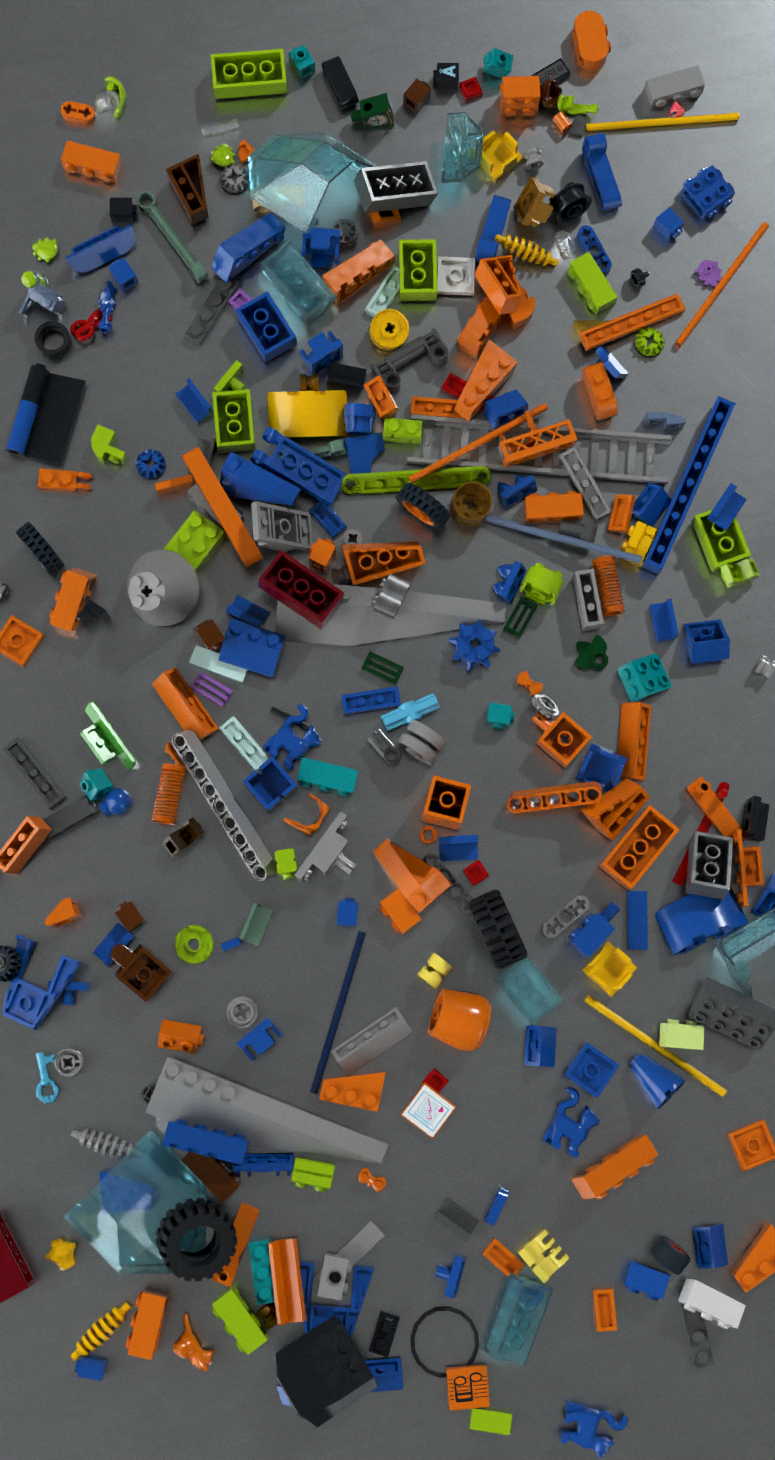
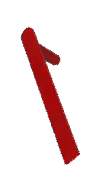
M721 782L715 792L722 803L728 795L729 784L727 782ZM704 815L697 829L698 832L708 833L712 822L706 815ZM689 847L672 882L682 886L687 876Z

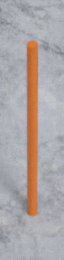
M766 222L761 224L675 341L676 345L682 346L769 227Z
M543 403L530 410L531 417L533 418L548 410V406L546 403ZM525 414L409 476V481L414 483L526 422Z

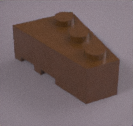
M196 154L166 169L168 180L192 225L209 217L199 154Z

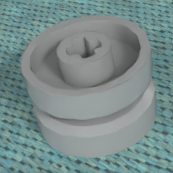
M412 719L407 726V731L410 734L402 733L397 743L410 755L431 766L437 758L434 751H441L447 742L428 726Z

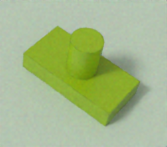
M236 360L213 388L214 392L227 391L229 388L232 390L245 389L246 385L237 379L243 372V366L240 362Z

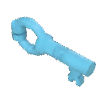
M44 1052L37 1053L36 1057L41 1081L37 1085L36 1095L45 1104L53 1103L58 1097L59 1087L54 1081L49 1079L46 1064L54 1062L53 1057H55V1054L47 1057L44 1056ZM51 1085L54 1094L49 1095V1097H43L41 1088Z

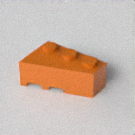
M512 255L481 259L474 275L499 315L514 313L522 297L519 281L515 277L516 269L512 264Z
M488 297L483 302H479L475 310L476 313L473 317L469 318L466 327L457 338V349L476 360L505 315L498 314Z
M79 568L66 570L62 574L60 580L62 586L55 595V601L57 602L55 608H52L49 614V619H51L50 625L70 632L76 630L79 623L77 616L84 608L86 596H90L91 591H89L91 581H96L98 575Z
M626 778L616 787L603 794L600 801L587 805L581 811L598 832L614 840L649 800L650 796L642 786Z
M386 1072L323 1079L319 1099L378 1112Z
M767 1221L757 1237L753 1239L747 1251L743 1253L730 1271L740 1289L745 1293L775 1273V1228Z

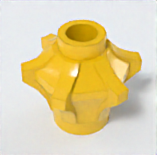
M62 1238L51 1242L52 1247L45 1255L46 1259L53 1261L59 1266L60 1270L72 1267L75 1264L73 1254L76 1247L75 1242L71 1243L70 1240L63 1241Z

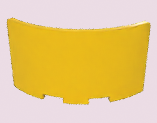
M347 390L267 392L268 427L276 429L285 437L347 436L346 423L344 422V405L347 404Z

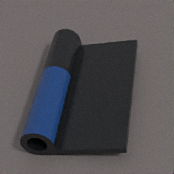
M36 363L32 365L5 450L17 456L61 465L86 381L52 374L43 364Z

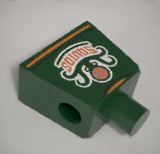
M387 93L362 99L359 101L360 109L350 111L352 122L363 121L366 129L394 126L393 110Z

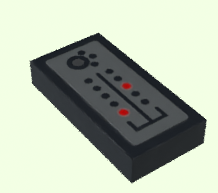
M560 58L531 76H539L541 87L545 80L553 79L559 82L570 76L571 72Z

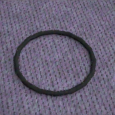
M436 1307L424 1313L415 1323L410 1337L411 1352L416 1363L426 1373L439 1378H446V1373L440 1374L429 1370L420 1361L415 1351V1335L421 1322L427 1316L437 1311L457 1313L469 1322L474 1332L475 1348L471 1359L465 1366L471 1365L475 1361L479 1349V1338L473 1321L463 1311L452 1307Z

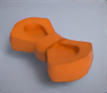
M527 671L518 674L516 683L529 689L532 696L542 692L543 684L530 679Z
M172 742L167 743L164 751L171 755V760L175 761L176 765L185 767Z
M368 1168L359 1171V1183H366L368 1187H373L376 1192H381L385 1189L386 1179L384 1177L376 1178L372 1176Z

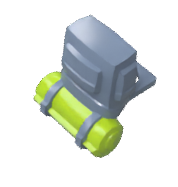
M34 270L24 272L21 280L29 290L19 313L27 315L34 301L52 312L61 313L66 303L62 299L63 296L57 290L48 288V280L45 274L42 272L37 273Z

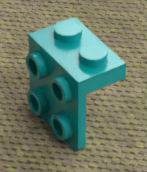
M656 653L632 660L617 669L631 702H639L649 695L667 690L672 686Z

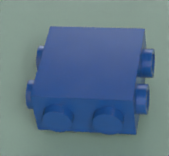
M712 165L709 168L704 167L693 179L691 177L683 183L681 194L699 217L705 220L708 217H714L720 208L728 207L733 202L732 198L735 192L733 186L724 180L721 171Z

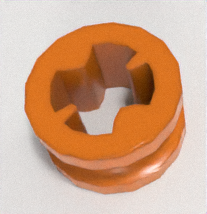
M430 826L422 828L419 834L420 840L425 844L433 843L437 837L436 830ZM432 831L433 839L425 840L423 832Z

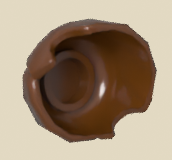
M553 79L545 80L540 87V102L546 108H558V97L562 94V88L555 85L558 81Z

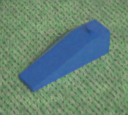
M230 452L221 470L220 484L226 493L235 498L293 506L301 491L300 488L233 452Z

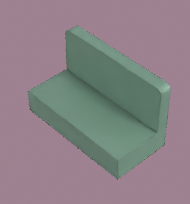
M254 902L240 940L259 947L273 910Z

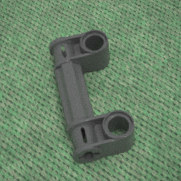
M433 328L430 333L423 337L419 336L388 356H385L384 360L376 365H370L375 377L378 375L382 376L390 394H396L401 388V378L396 369L425 352L435 365L443 366L448 361V348L437 330ZM440 352L443 353L444 356L437 357L435 354ZM391 380L397 382L395 385L388 384V382Z

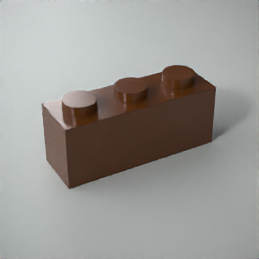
M207 619L193 628V631L206 649L215 650L223 645L222 641L225 638L213 619Z
M188 1152L181 1160L222 1203L241 1185L239 1183L241 1179L235 1172L232 1171L230 1173L225 1168L226 1163L223 1160L199 1155L194 1152Z

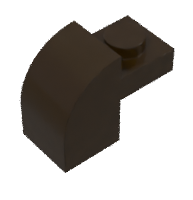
M192 817L180 829L168 835L162 844L171 857L175 858L201 840L205 832L195 818Z

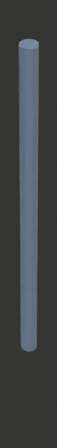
M487 515L486 522L640 564L643 556L492 515Z

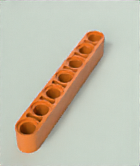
M196 447L181 455L245 567L247 568L262 560L263 557L200 448Z

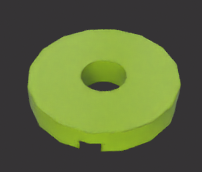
M190 925L183 928L175 939L177 955L182 961L189 964L204 962L213 951L214 941L207 929L199 925ZM192 939H197L200 943L197 950L189 948V942Z

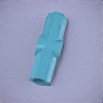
M432 693L416 701L411 700L400 705L398 709L382 715L381 719L388 732L404 724L408 725L412 719L418 721L422 716L436 711L440 707L435 695Z

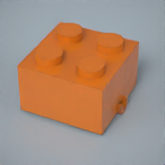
M539 76L503 77L502 84H499L501 115L532 116L537 114L540 101Z

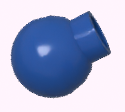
M122 788L111 789L106 794L105 801L101 802L99 807L106 817L111 814L120 815L129 810L131 796Z

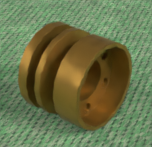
M475 481L465 482L458 487L450 504L451 515L456 522L463 526L471 527L477 526L485 520L493 502L488 488L482 483ZM469 503L473 504L471 510L468 509Z

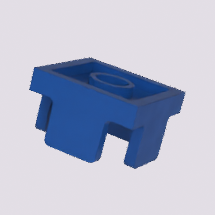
M303 226L301 260L305 261L306 253L312 254L311 267L329 268L330 257L335 256V263L338 264L341 230Z
M331 330L327 332V337L321 332L308 341V345L312 349L309 357L303 349L300 350V357L308 367L311 375L321 373L329 367L330 362L336 363L343 358V344L340 339L334 336Z
M592 742L576 778L584 782H598L602 786V792L603 790L608 792L613 787H616L627 757Z
M268 1017L236 1043L252 1062L256 1058L248 1050L247 1046L249 1044L261 1055L276 1043L267 1031L270 1027L280 1039L283 1037L282 1033Z
M586 1042L582 1049L578 1050L564 1075L583 1090L598 1098L620 1065Z

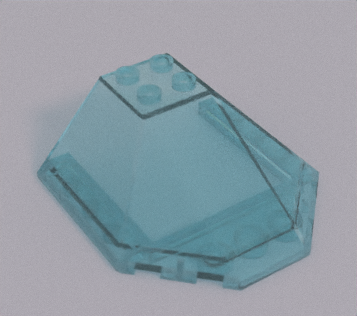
M325 132L272 135L248 156L250 197L303 233L308 234L318 225V218L315 215L329 184L346 168L358 174L361 168L377 167V165Z
M151 1129L81 1201H78L64 1215L67 1221L119 1274L173 1273L166 1268L157 1247L156 1240L158 1238L156 1233L157 1229L161 1228L159 1223L162 1218L166 1219V1212L169 1209L174 1210L176 1208L175 1204L179 1202L184 1204L186 1199L190 1198L193 1201H196L197 1198H204L206 1201V1186L168 1147L162 1146L163 1141ZM199 1226L189 1230L181 1239L179 1249L184 1252L199 1251L206 1244V1226Z

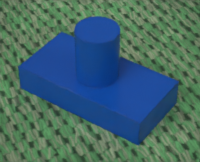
M69 982L62 993V1005H74L75 990L90 991V983Z
M455 1256L452 1269L441 1265L438 1266L436 1277L448 1281L445 1292L446 1297H456L467 1257Z

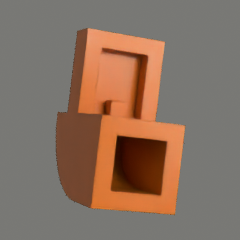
M521 285L522 297L516 311L505 314L512 330L526 325L531 320L535 309L534 296L528 298L525 288H521Z

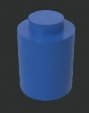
M82 1356L81 1360L76 1361L75 1373H78L79 1378L102 1381L106 1360Z

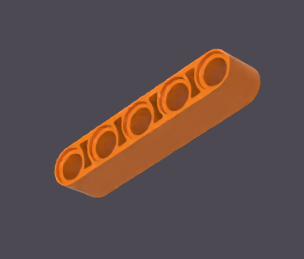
M592 781L514 791L508 798L507 807L513 813L594 804L601 799L602 786L598 782ZM591 789L597 790L598 794L592 796L588 793V791ZM577 792L579 797L572 798L569 796V793ZM556 794L560 799L552 800L550 795ZM531 797H538L540 802L534 803ZM518 799L521 801V804L515 805L512 803V800Z

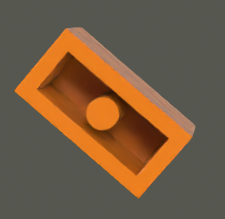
M399 888L380 901V911L385 917L389 915L393 921L391 926L397 933L401 932L404 934L422 920Z

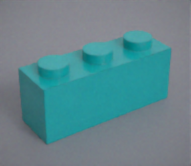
M302 757L297 782L302 787L311 788V786L319 787L320 791L330 793V790L338 791V795L349 797V794H354L359 770Z
M270 1237L249 1241L256 1305L275 1302L268 1247Z

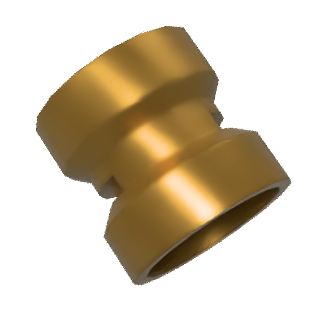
M300 374V391H319V374H312L311 376Z
M267 1303L256 1312L258 1318L264 1321V1326L267 1330L277 1324L274 1303Z

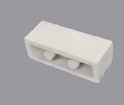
M686 1278L678 1302L684 1304V1309L693 1313L698 1311L701 1313L702 1318L709 1321L714 1319L718 1321V1326L727 1330L730 1327L738 1329L746 1305L695 1279Z

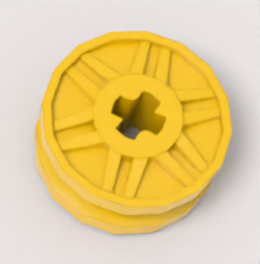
M382 310L375 315L370 323V339L375 346L382 350H396L402 346L409 334L408 320L398 310ZM387 326H389V329H390V328L393 329V331L391 332V334L389 333V331H388V332L385 331L386 328H387Z

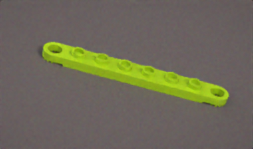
M486 466L440 468L412 484L417 485L418 488L420 487L423 490L458 488L465 482L471 481L482 483L485 486L491 481L492 476L490 469ZM420 470L348 474L342 479V489L347 494L400 491L406 483H411L408 477ZM484 472L487 476L484 479L477 478L478 474ZM353 480L355 481L356 485L354 487H348L346 486V482Z

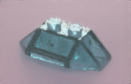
M466 112L448 113L442 183L461 182L481 167L484 132Z

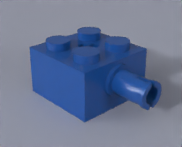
M611 902L601 914L596 913L593 915L591 913L587 915L581 922L583 926L580 929H574L568 936L570 940L567 943L584 959L589 958L615 930L609 922L620 911V908Z

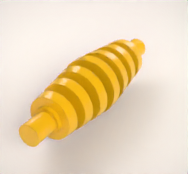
M496 234L494 241H498L502 245V249L506 250L509 247L508 252L511 254L514 252L516 257H519L521 254V260L525 261L527 258V262L532 263L535 259V264H540L542 261V266L550 264L555 267L559 262L558 259L551 256V252L546 251L545 253L543 247H540L538 250L539 245L534 243L532 246V241L530 240L525 244L526 239L521 238L518 242V237L514 236L511 240V235L509 234L504 237Z
M125 1302L120 1308L114 1307L112 1309L114 1314L107 1312L105 1314L107 1320L101 1317L98 1319L99 1323L95 1321L92 1324L93 1329L89 1328L86 1331L88 1336L84 1334L81 1337L83 1343L81 1341L76 1343L77 1348L70 1355L71 1358L76 1361L81 1355L88 1356L90 1354L88 1349L94 1351L97 1349L96 1345L101 1346L103 1344L102 1339L108 1341L110 1339L108 1333L110 1335L115 1333L113 1326L116 1329L120 1327L118 1320L121 1322L125 1321V1314L131 1309V1306Z

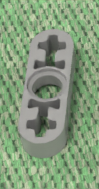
M584 896L575 897L543 924L542 934L546 938L558 936L589 909V900ZM577 900H583L585 902L583 905L584 909H577L575 913L578 915L575 916L574 912L568 907L571 905L573 909L577 905ZM564 911L571 915V920L568 923H564L560 919V914ZM556 918L557 922L560 925H562L563 928L560 929V927L557 926L554 929V935L552 933L547 934L546 931L548 928L546 926L554 925L556 922L553 919Z

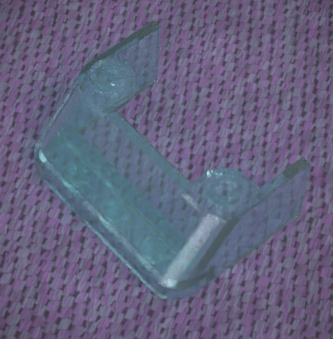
M775 907L722 938L719 942V951L733 979L743 993L752 998V987L747 981L750 978L751 969L747 962L775 946Z

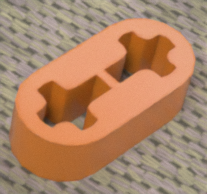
M71 101L64 102L61 105V113L65 120L91 124L96 119L94 108L90 105ZM69 108H72V111H70V113L67 114L66 111H68ZM90 112V115L84 117V114Z

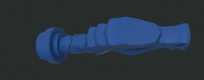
M110 281L106 282V288H104L98 298L100 311L103 312L102 321L98 323V328L102 333H109L112 329L109 317L110 313L113 312V306L117 305L114 300V293L119 290Z

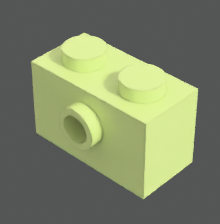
M667 1019V1023H660L659 1047L703 1050L705 1026H698L696 1021H686L685 1025L679 1024V1020Z

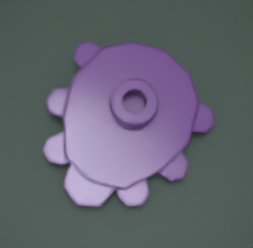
M704 260L695 269L696 272H699V280H705V285L710 283L711 286H716L718 281L722 279L719 276L722 270L718 269V262Z

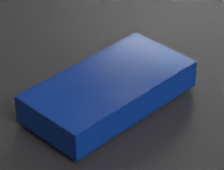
M321 501L308 510L332 539L347 528V525L334 510Z

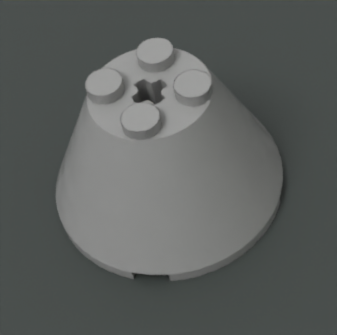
M155 550L142 555L133 564L127 577L126 590L128 600L139 617L153 625L170 626L183 621L194 610L199 597V581L194 568L183 556L169 550Z

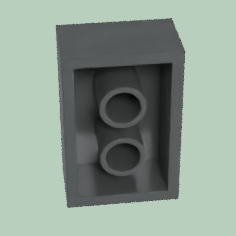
M698 831L693 833L689 841L686 893L725 899L730 891L732 837Z

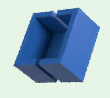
M273 756L259 767L262 772L260 775L255 770L243 780L244 785L268 813L282 802V796L286 799L298 789L297 784Z

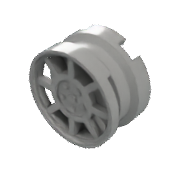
M341 218L333 224L332 229L341 230L340 248L352 247L358 238V229L355 222L348 218Z
M63 1049L57 1054L54 1066L60 1075L66 1077L74 1076L83 1069L84 1058L76 1049Z

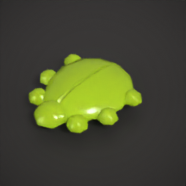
M226 143L221 144V147L216 145V151H211L213 155L210 161H213L216 165L228 166L235 163L233 157H236V154L232 153L233 148H228Z
M46 237L44 241L38 239V243L32 245L33 250H35L33 255H38V260L43 259L47 263L58 252L56 239L49 240Z

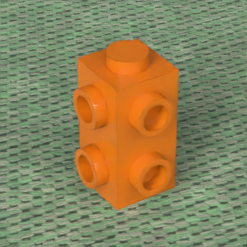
M163 1019L158 1036V1047L196 1054L198 1046L202 1047L204 1035H201L202 1026Z

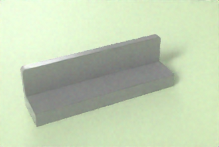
M395 1007L331 1050L345 1074L349 1076L412 1034V1030L397 1007Z

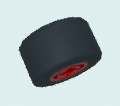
M665 1236L661 1237L651 1250L653 1257L667 1270L676 1275L681 1274L691 1261L690 1256L678 1244Z

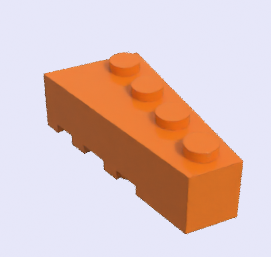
M382 240L373 242L365 250L324 274L323 290L335 305L338 306L395 263V255Z
M489 339L457 401L454 411L469 422L484 406L485 402L514 373L518 361Z
M418 541L340 545L353 586L426 564L422 547Z
M646 1134L639 1135L617 1149V1154L614 1152L604 1157L602 1164L597 1163L585 1170L587 1174L582 1176L576 1175L571 1178L583 1200L593 1198L599 1200L608 1194L607 1190L612 1187L615 1189L624 1183L623 1179L637 1175L639 1173L638 1169L643 1165L648 1167L655 1162L654 1158L659 1154Z

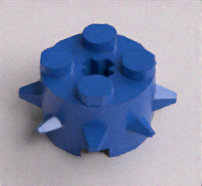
M478 620L476 624L467 626L460 623L458 637L449 638V642L456 645V653L452 659H461L463 663L467 664L469 671L472 670L473 666L480 664L485 665L487 668L490 667L489 658L491 654L501 650L494 646V636L497 634V631H490L482 626L481 620ZM473 642H477L478 646L476 648H472Z

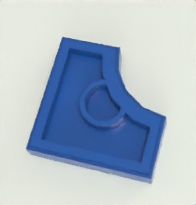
M600 346L596 350L604 366L614 378L624 379L629 375L605 347Z
M382 432L345 439L351 474L371 473L373 459L379 453L385 451Z

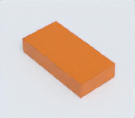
M191 474L155 483L158 496L194 486Z
M616 494L608 526L610 532L628 533L636 499L633 495Z
M495 1237L482 1252L487 1259L512 1281L525 1266L520 1259Z
M613 1288L593 1289L596 1331L617 1330Z

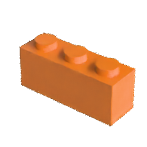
M67 140L61 163L63 169L68 172H79L87 177L94 176L106 182H116L122 160L118 153Z
M569 491L558 495L557 492H551L544 496H539L536 493L529 494L524 499L525 523L559 522L562 519L568 521L582 520L584 515L582 493Z
M26 816L0 850V869L4 873L18 874L52 829L40 817Z

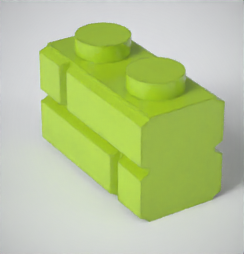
M385 418L383 442L420 445L422 421Z
M294 849L277 850L274 854L278 875L283 877V880L294 879L298 871Z
M296 1157L291 1182H295L294 1186L306 1188L307 1185L315 1186L314 1190L326 1192V1189L331 1188L335 1164Z

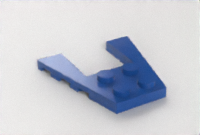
M16 934V951H19L20 955L18 956L22 957V960L19 961L22 967H18L21 970L20 974L15 973L17 977L15 979L12 978L9 990L6 989L2 1015L37 1030L82 962L62 955L47 991L21 979L36 942Z
M300 1262L306 1321H303L305 1334L333 1315H336L352 1338L374 1267L354 1266L351 1307L311 1304L314 1263Z

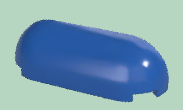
M129 224L124 228H120L119 225L114 226L71 249L72 253L65 257L66 261L75 271H91L128 252L135 241L134 229Z

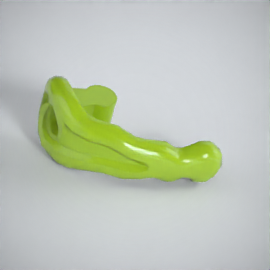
M108 76L105 78V83L108 84L106 89L109 95L114 96L117 89L120 92L119 102L114 112V117L119 118L125 103V90L118 79Z
M561 94L558 97L557 107L563 113L577 115L591 112L596 114L599 110L597 104H575V97L571 95L565 96Z

